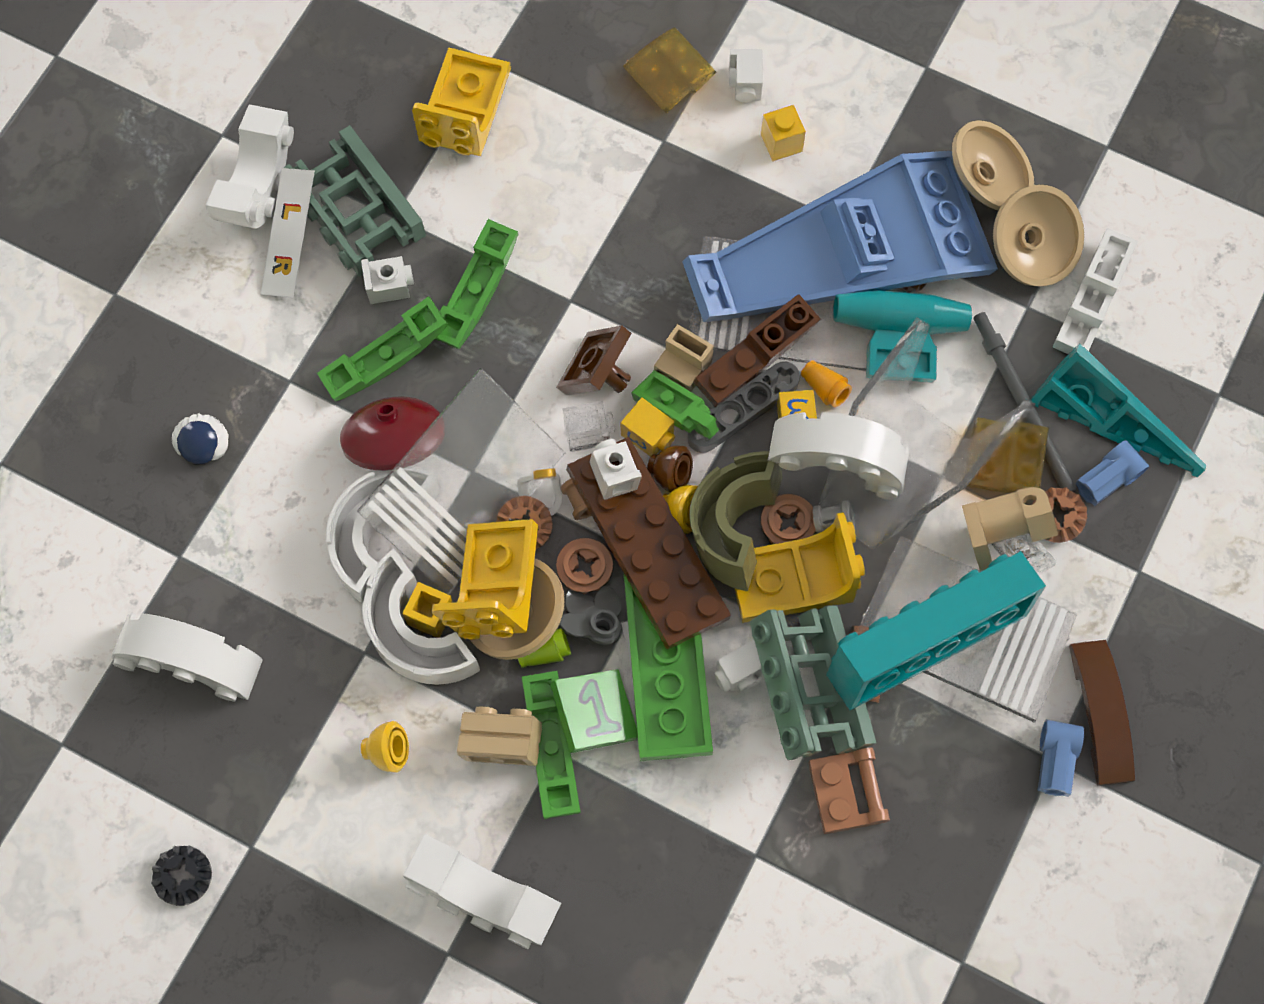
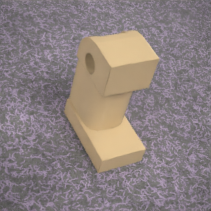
M1024 488L1014 493L978 503L973 502L962 505L980 571L989 568L988 566L992 562L988 544L1030 533L1032 542L1058 536L1048 496L1040 488ZM1028 500H1036L1032 505H1025V502Z

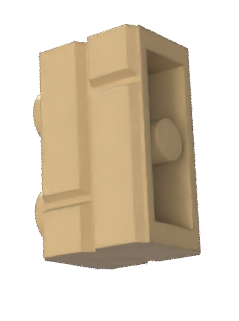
M476 707L475 712L462 713L461 734L459 735L457 753L465 761L537 765L542 723L532 716L531 711L510 709L509 715L497 714V710L490 707Z

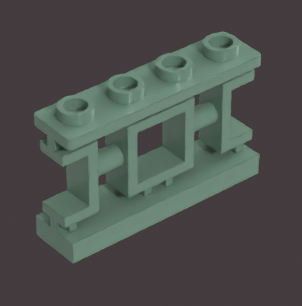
M349 125L339 131L341 139L329 141L334 156L312 169L315 171L312 188L324 180H327L331 186L318 193L321 203L324 205L322 207L311 193L307 217L312 222L317 219L322 226L319 231L329 246L335 244L340 252L337 255L347 270L353 268L360 277L363 275L361 260L368 259L369 262L374 261L373 255L369 251L393 235L404 247L409 244L408 240L411 238L416 243L424 238L426 234L422 219ZM345 152L354 161L366 177V180L358 169L343 179L337 172L349 166ZM301 159L295 162L296 166L293 168L290 164L284 166V168L309 170ZM359 187L370 204L345 219L333 202ZM381 199L403 226L402 228L394 217L379 227L374 222L375 218L385 213ZM338 226L346 236L361 227L367 233L355 241L359 255L355 253L338 230Z
M828 605L818 611L817 608L810 609L798 616L801 627H788L783 610L776 611L775 609L767 610L750 621L752 637L755 641L761 663V671L765 678L771 708L775 715L780 741L787 760H795L801 756L803 758L810 757L822 751L818 739L821 737L832 736L836 754L854 752L877 743L866 704L864 703L849 711L826 676L832 662L831 658L836 654L839 647L838 643L846 636L837 605ZM811 639L815 654H809L806 640ZM785 641H791L795 655L789 656ZM799 668H813L820 696L807 697ZM825 708H830L834 724H829ZM804 710H810L814 726H808Z

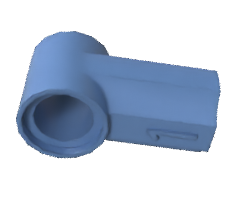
M1125 440L1113 448L1102 459L1100 464L1083 475L1075 484L1084 500L1096 506L1122 485L1125 487L1130 485L1147 471L1150 466Z
M1045 720L1040 737V751L1043 754L1038 791L1053 796L1069 797L1071 795L1075 763L1081 753L1084 739V728L1082 726Z

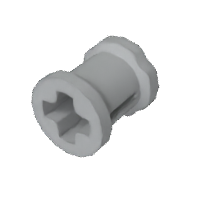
M844 500L841 505L821 508L820 505L813 506V520L816 532L820 533L830 527L835 520L836 513L844 512L847 522L852 521L855 529V518L850 501Z

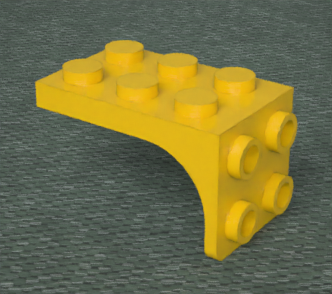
M449 47L428 105L415 103L412 112L418 140L429 147L437 148L441 146L453 149L462 155L473 154L481 156L511 70L510 62Z
M844 512L836 513L833 524L816 535L754 548L757 563L748 591L734 588L742 623L750 622L767 610L772 609L776 611L783 610L784 615L815 608L820 609L828 605L854 602L857 589L861 588L860 576L865 575V568L862 556L860 554L855 555L852 544L856 542L854 525L852 521H846Z
M533 519L468 524L458 601L456 603L433 604L432 614L439 618L442 624L449 626L458 633L459 637L474 640L479 639L480 635L489 634L500 638H509L513 636V633H526L538 524Z

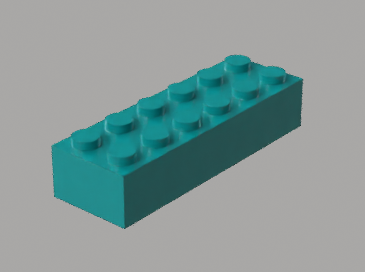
M1020 551L1010 557L1006 554L1001 555L989 564V568L978 572L977 569L972 570L964 575L958 584L950 588L948 585L939 587L931 593L929 599L922 603H919L917 600L912 601L904 606L895 617L891 619L887 616L881 617L869 626L868 631L860 635L857 632H853L841 639L838 643L839 647L836 654L831 658L832 662L826 676L849 711L1027 617L1046 585L1024 554Z

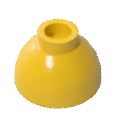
M696 485L680 486L670 494L663 495L672 516L678 521L685 534L692 532L690 505L693 495L698 488Z
M396 721L386 722L376 727L371 732L369 738H364L361 742L362 757L365 760H370L380 770L386 772L401 771L409 755V742L404 728Z

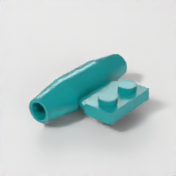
M876 290L836 294L833 303V320L874 331L867 344L866 378L933 383L937 379V346H935L930 335L968 331L972 321V308L970 304L931 294Z

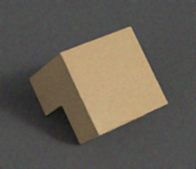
M677 324L666 339V349L655 363L654 370L692 392L696 386L693 383L695 377L706 370L712 363L714 345Z

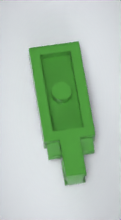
M656 370L631 392L634 401L638 402L641 397L673 419L675 421L674 425L681 430L691 433L695 429L698 434L708 439H711L719 431L715 422L716 418L710 415L711 411L705 405L702 398Z

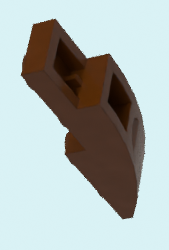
M799 294L750 331L744 340L695 377L693 383L716 408L734 392L766 370L807 334L821 318Z

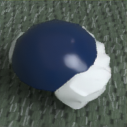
M198 413L197 415L193 414L190 417H185L179 422L172 433V444L177 454L181 455L186 461L193 464H205L211 460H217L225 454L228 448L229 435L223 424L215 417Z

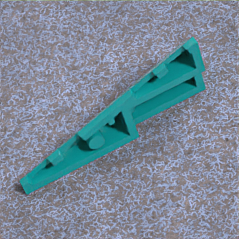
M1080 343L1056 366L1030 399L1033 406L1047 408L1058 413V417L1081 423L1089 427L1090 431L1117 443L1127 440L1136 451L1140 452L1142 450L1158 457L1160 462L1167 465L1171 463L1190 471L1192 476L1199 477L1206 470V464Z

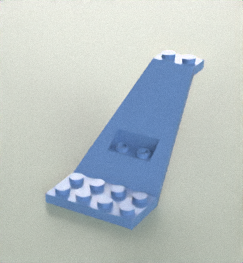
M952 151L900 154L717 253L689 255L682 261L703 322L735 319L777 311L798 294L808 305L832 301L836 294L876 290L887 291L942 280L985 276L992 274L998 269L968 191L956 173Z

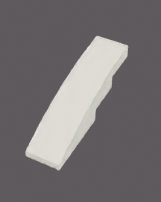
M1109 228L1106 229L1053 344V348L1069 354L1080 343L1089 351L1138 243L1137 240Z

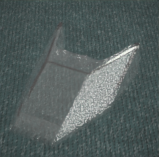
M918 317L854 400L849 412L850 416L863 418L891 429L901 436L900 443L902 445L908 444L909 455L902 494L894 500L882 499L876 495V492L865 489L866 480L860 478L858 474L848 470L836 471L830 469L818 503L821 508L841 505L842 501L849 500L855 518L856 538L872 550L965 489L1036 404L1031 399L1025 398L1019 407L974 437L965 438L910 396L909 387L930 327L929 323Z

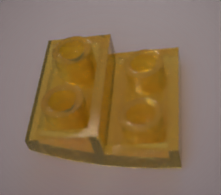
M675 27L654 39L623 65L626 71L666 114L689 92L694 95L717 73Z
M978 417L974 421L964 486L1005 493H1014L1017 490L1029 487L1040 488L1049 428L1016 420L1012 424Z

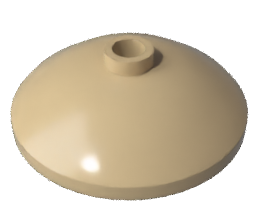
M977 120L967 123L956 133L952 143L953 164L961 183L976 200L987 207L999 210L1005 200L1015 191L1034 185L1032 167L1024 150L1004 129L991 122Z
M1032 185L1021 188L1011 194L998 211L993 229L995 252L1004 270L1018 282L1029 286L1055 284L1072 272L1081 257L1084 246V225L1080 212L1070 197L1055 187ZM1026 232H1027L1028 235H1029V240H1028V242H1026V240H1025V233H1026Z
M535 559L526 633H513V636L509 638H500L492 634L480 635L479 639L470 641L486 655L504 660L527 656L542 647L556 631L564 611V591L556 573L544 562Z

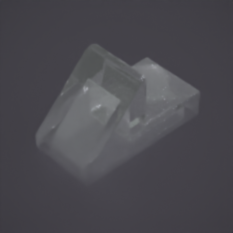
M1030 533L992 543V546L1000 556L1006 554L1010 557L1021 551L1038 575L1045 573L1056 565L1054 557L1039 541L1032 542Z

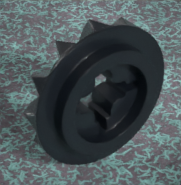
M190 845L173 846L172 849L161 853L160 858L152 867L151 884L158 897L163 901L176 906L189 905L199 900L208 890L212 879L211 864L206 855L197 848ZM186 864L185 871L195 877V880L190 878L188 880L183 879L180 885H176V879L168 873V870H180L181 866Z

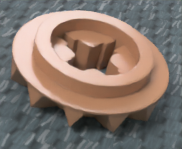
M1051 487L1045 493L1048 496L1052 512L1054 502L1056 501L1061 510L1071 512L1064 515L1062 528L1057 519L1054 518L1058 536L1046 538L1045 540L1057 543L1067 542L1077 537L1084 529L1087 521V507L1080 495L1070 491L1067 487Z
M793 494L779 495L774 505H766L761 515L762 532L768 537L770 543L778 544L813 536L815 533L813 507L800 496ZM798 513L794 523L797 529L789 526L781 532L783 520L780 516L788 519Z
M518 496L510 499L500 509L497 515V522L510 521V518L514 520L522 519L526 515L527 510H530V519H533L539 528L536 549L543 546L552 531V517L546 505L531 496Z
M580 538L569 542L562 548L557 558L556 567L560 581L569 589L585 595L587 592L599 591L610 580L613 561L610 552L602 543L590 538ZM577 555L584 559L586 563L594 562L591 566L592 577H589L588 574L586 575L584 571L575 572L579 568Z

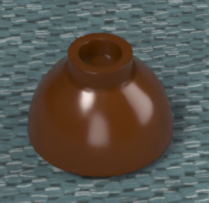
M670 446L662 450L658 455H651L648 460L647 469L651 475H654L656 482L663 489L672 492L674 489L689 483L693 470V458L686 446Z

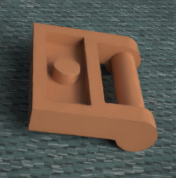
M864 748L854 752L809 760V769L824 834L890 821L888 810L883 808L873 761L876 759L873 748ZM859 765L869 808L868 813L859 814L848 766Z

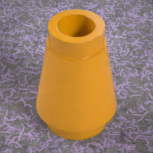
M814 360L808 362L801 371V376L825 405H832L836 408L851 393L852 386L848 384V378Z

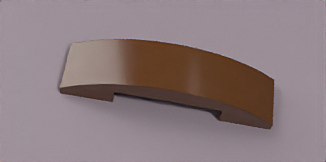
M1106 640L1070 644L1069 648L1075 678L1080 680L1093 742V748L1090 752L1097 786L1134 782V756L1128 714L1120 679Z

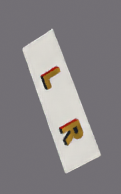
M282 168L261 295L294 297L314 170Z

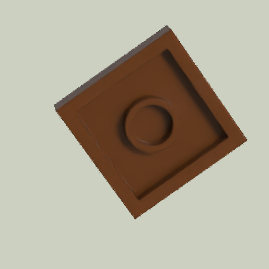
M622 325L587 332L556 388L565 395L599 391L605 382L615 392H622L628 385L623 380L630 382L631 375L624 372L615 363L632 333Z

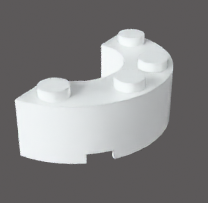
M249 104L238 129L239 153L233 176L229 182L216 180L207 200L206 209L213 220L250 228H259L267 221L268 217H274L281 170L286 166L288 146L293 141L294 129L288 124L287 112Z
M803 412L790 414L775 421L768 460L779 463L781 468L790 471H797L812 466H826L836 471L848 470L866 480V490L876 492V495L882 499L894 500L903 491L909 447L908 444L902 445L900 443L901 436L896 432L863 418L822 412L821 419H806V413Z
M402 468L433 499L440 490L436 475L419 468ZM398 469L385 470L378 473L373 471L357 479L338 498L328 519L326 543L330 561L344 587L361 603H364L369 576L378 564L368 554V541L373 529L383 520L368 506L370 501L372 500L389 517L393 516L394 514L375 497L380 492L402 514H409L382 489L387 484L421 517L424 515L411 500L389 481L394 476L427 508L430 505L396 472Z
M392 549L379 561L369 576L364 603H362L365 627L380 657L400 675L425 684L454 683L479 672L480 668L476 658L456 632L443 638H426L415 634L405 625L402 613L417 585V581L396 550Z
M131 613L127 615L111 656L114 660V666L127 671H134L135 667L159 673L160 669L173 672L172 676L188 683H194V680L208 685L213 690H216L215 695L222 699L235 702L236 698L239 697L248 700L263 661L253 651L242 645H238L235 650L223 643L225 637L184 622L144 613L141 614L139 620H134L136 614Z
M424 834L403 875L408 880L407 889L423 897H426L428 893L440 899L437 907L455 916L458 915L459 911H462L473 917L470 923L489 933L495 927L510 934L508 940L526 949H529L531 943L542 945L561 905V902L529 886L511 881L466 858L458 850L427 834Z

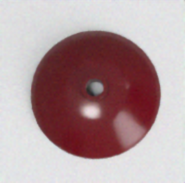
M387 397L373 401L358 409L342 427L340 444L346 458L359 467L380 471L395 470L400 467L404 468L413 465L429 456L442 441L444 424L439 411L427 402L412 397Z

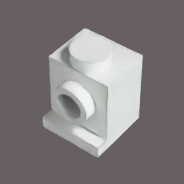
M730 49L729 87H735V100L740 102L761 100L763 87L762 49Z
M402 256L370 262L368 259L361 260L365 289L370 304L410 298L408 285H414L411 265L404 266Z
M608 439L597 444L596 450L592 451L590 465L604 500L637 490L642 475L635 466L626 441L617 444L615 439ZM615 461H619V464H620V465L615 466V465H612L611 463H612V462H615Z
M754 640L717 660V672L714 673V677L724 693L728 690L731 693L738 688L741 692H744L760 682L758 677L760 676L765 682Z

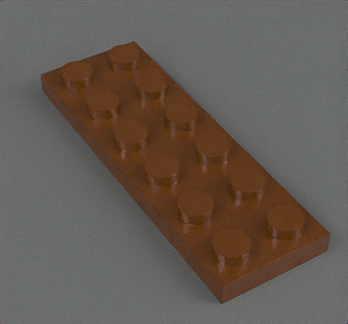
M627 437L616 443L626 441L635 466L642 475L637 490L604 500L590 465L591 454L567 464L566 471L665 648L668 650L729 620L731 614L678 521L672 516L666 500L631 439ZM615 461V462H612V463H611L612 465H615V466L620 465V464H619V461Z

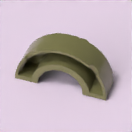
M769 451L737 456L733 458L734 463L722 469L717 466L699 484L690 505L691 528L697 552L704 567L722 583L743 591H748L757 560L752 537L740 534L732 527L737 518L747 510L760 505L775 504L783 476L779 463L768 460Z

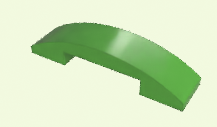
M490 219L487 220L473 246L475 253L447 306L443 305L440 310L448 325L435 338L436 340L456 349L461 348L480 320L502 278L519 235L518 231Z
M429 296L401 316L404 321L350 358L344 354L317 373L335 402L349 397L390 375L425 349L446 328L447 322Z
M558 671L522 676L526 708L532 712V716L542 723L536 770L544 819L581 813L572 757L550 686L554 680L559 679Z

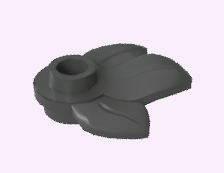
M606 584L597 592L595 598L571 589L567 591L565 607L568 614L562 615L559 623L560 627L573 637H588L597 644L605 645L614 642L621 630L617 617L622 609L621 600L614 589ZM597 627H605L607 631L599 630Z

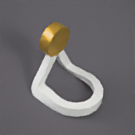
M555 468L535 470L533 475L519 478L517 481L519 496H528L529 481L551 479L555 493V502L549 509L551 516L559 510L562 504L561 479L559 474L556 473Z

